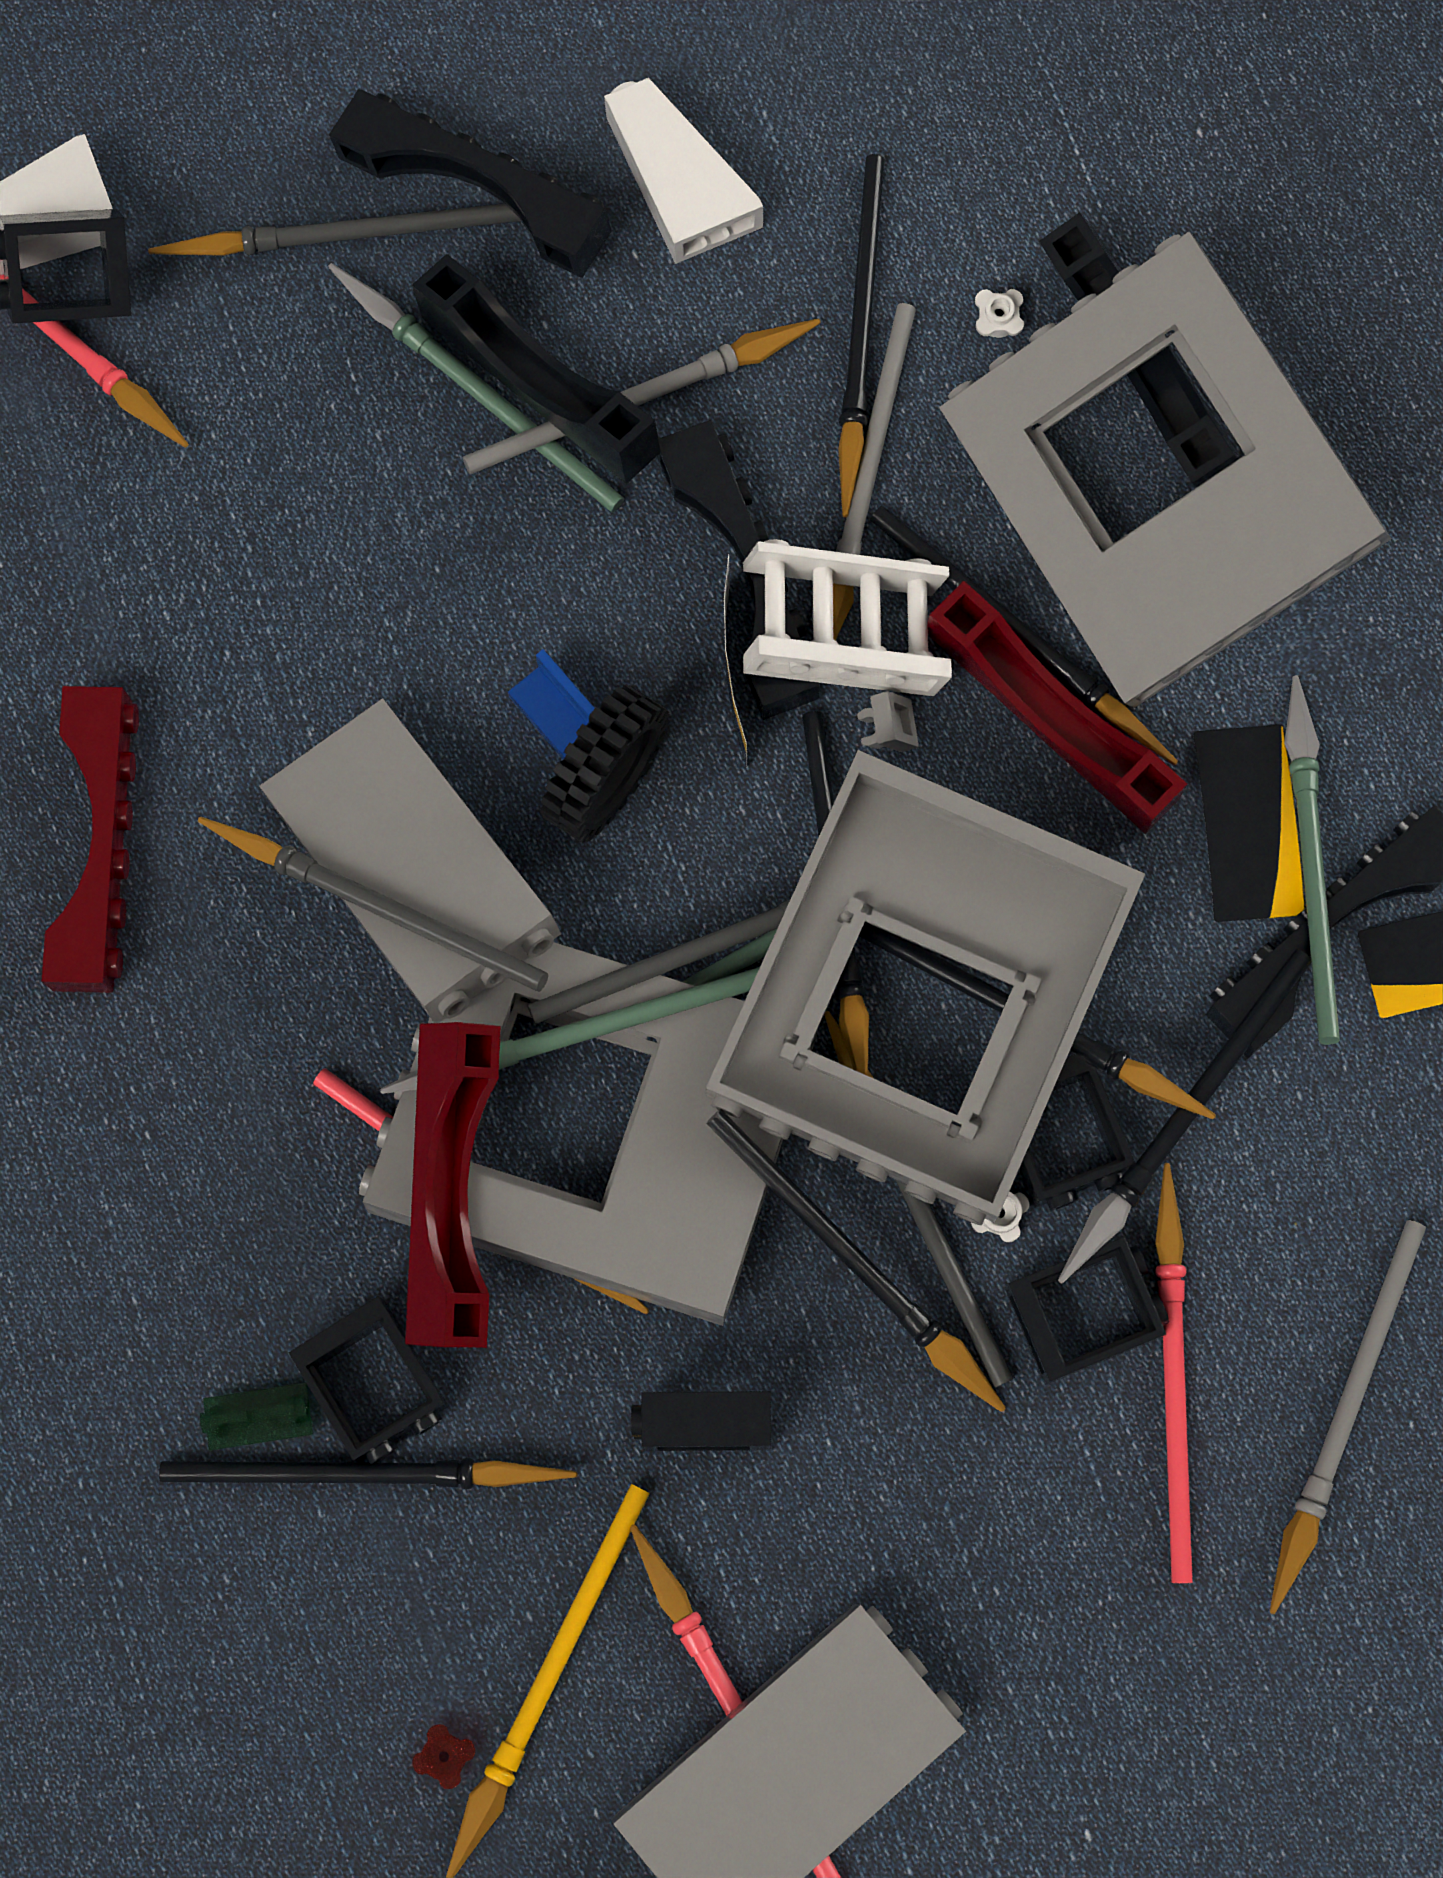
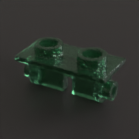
M307 1383L203 1398L204 1412L200 1413V1424L202 1433H207L209 1451L313 1435Z

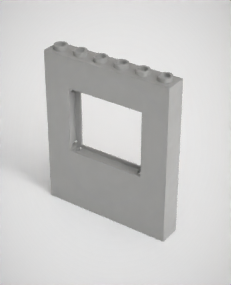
M1187 232L1182 237L1177 234L1164 240L1155 249V256L1140 266L1133 264L1120 271L1113 278V285L1098 296L1090 294L1079 300L1071 308V315L1057 325L1049 323L1039 328L1031 335L1029 339L1030 344L1015 354L1014 352H1008L998 357L990 364L988 368L990 372L976 382L972 380L966 381L954 388L948 395L949 401L939 407L1124 704L1134 708L1392 539L1213 264L1190 232ZM1170 330H1174V331H1175V332H1174L1172 335H1170L1169 337H1166V336H1165V334H1166L1167 332H1169ZM1173 343L1245 455L1113 543L1044 432ZM1037 423L1041 424L1035 430L1032 429L1033 425Z
M858 750L707 1083L706 1096L714 1099L711 1106L716 1110L722 1109L727 1115L735 1118H740L742 1112L762 1120L759 1126L762 1130L779 1138L788 1140L792 1133L810 1141L808 1149L826 1159L836 1161L840 1154L858 1162L856 1171L876 1181L885 1182L887 1176L907 1184L904 1192L921 1201L933 1204L937 1197L955 1205L953 1214L966 1221L982 1225L984 1219H987L994 1223L999 1217L1145 873ZM865 922L1013 986L958 1115L808 1050ZM798 1053L801 1054V1055H803V1056H806L807 1059H804V1058L798 1056ZM952 1121H953V1122H956V1123L960 1124L961 1127L956 1126V1125L952 1124L951 1122H952Z
M553 942L552 946L543 954L534 958L529 957L524 961L548 973L547 983L540 992L507 978L502 984L494 988H486L472 998L467 1008L456 1017L443 1019L439 1023L463 1022L501 1026L500 1042L506 1041L510 1038L518 1014L532 1018L528 1009L529 1004L628 965ZM659 975L543 1022L561 1027L695 986ZM524 997V998L529 999V1000H530V1003H527V1002H524V1001H521V1000H522V998ZM729 997L596 1037L603 1041L651 1055L602 1202L599 1203L470 1162L468 1217L472 1245L723 1326L768 1186L706 1124L718 1111L711 1106L714 1099L706 1096V1086L744 1001ZM429 1017L428 1023H434ZM419 1023L411 1046V1051L416 1052L411 1070L403 1069L398 1080L418 1070L420 1024L427 1023ZM817 1030L808 1048L810 1051L813 1050L817 1038ZM648 1037L655 1038L657 1043L648 1040ZM798 1053V1056H800V1057H802V1058H804V1059H807L806 1056H803V1055H801V1054ZM417 1090L394 1092V1099H398L399 1103L393 1119L386 1117L379 1130L376 1144L377 1147L382 1148L375 1167L367 1166L359 1188V1195L364 1196L363 1203L368 1213L411 1226ZM742 1112L740 1118L729 1116L776 1164L784 1139L762 1130L759 1127L762 1120L745 1112Z

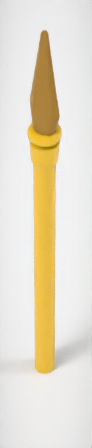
M633 1484L630 1485L505 1741L502 1740L492 1758L494 1764L491 1763L486 1766L484 1771L486 1776L469 1794L446 1878H454L480 1840L504 1810L507 1789L515 1781V1776L512 1773L518 1771L525 1754L524 1749L631 1533L630 1527L635 1525L650 1494Z

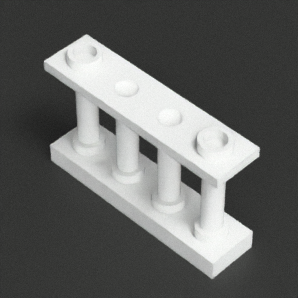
M777 539L764 542L758 541L743 562V572L765 574V634L758 635L744 653V674L935 696L952 678L951 659L934 657L928 651L927 596H932L949 577V567L932 565L930 561L925 559L901 561L790 546L786 541ZM785 577L813 581L812 641L790 639V636L785 634ZM833 583L860 587V647L839 645L837 641L833 640ZM880 589L907 593L908 653L886 651V648L881 646Z

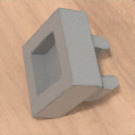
M889 691L870 696L872 708L861 710L857 717L858 720L866 723L874 722L875 733L862 738V745L874 749L887 747L899 752L918 748L911 699Z

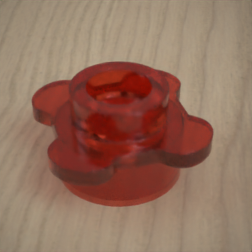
M443 1724L434 1725L427 1732L428 1741L424 1745L422 1752L415 1754L413 1757V1768L420 1775L427 1773L432 1778L438 1779L441 1787L444 1789H453L461 1782L460 1772L466 1761L474 1758L476 1753L475 1745L470 1739L460 1740L449 1734L448 1728ZM442 1751H446L449 1754V1759L446 1762H442L439 1759V1754Z

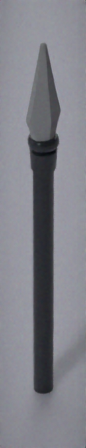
M1295 949L1188 1094L1202 1105H1206L1309 967L1311 957L1300 949ZM1177 1107L1138 1161L1133 1163L1119 1179L1121 1183L1113 1184L1111 1194L1093 1207L1058 1279L1059 1283H1064L1124 1227L1131 1207L1133 1208L1139 1203L1138 1195H1143L1153 1179V1174L1197 1117V1113Z

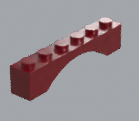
M965 581L929 615L928 636L1144 834L1180 799L1187 783L1150 749L1133 741L1112 727L1070 693L1029 651L1003 616Z
M62 686L59 735L74 754L86 780L92 805V839L88 862L78 888L63 912L45 931L41 982L54 992L113 993L114 978H121L123 971L122 949L116 948L117 930L123 929L126 923V902L124 898H120L121 879L128 878L130 866L129 852L127 849H123L124 830H131L133 820L132 803L130 800H126L127 782H133L136 774L134 752H129L130 733L136 734L139 727L138 705L133 703L123 687Z
M463 1022L420 1024L405 1344L433 1347L487 1348L489 1292L481 1276L472 1245L468 1217V1178L477 1127L486 1102L499 1078L501 1026Z

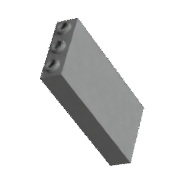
M383 698L259 786L309 856L327 869L522 961L529 957H537L546 952L552 946L554 939L561 934L554 918ZM342 899L434 1023L456 1017L467 1008L472 998L486 988H494L502 984L508 978Z
M853 1604L611 1818V1821L657 1878H804L966 1732L957 1721L963 1715V1712L943 1689L937 1694L931 1690L922 1679L928 1673L925 1666L908 1647L900 1653L887 1637L893 1631L892 1627L874 1606L865 1611L861 1605Z

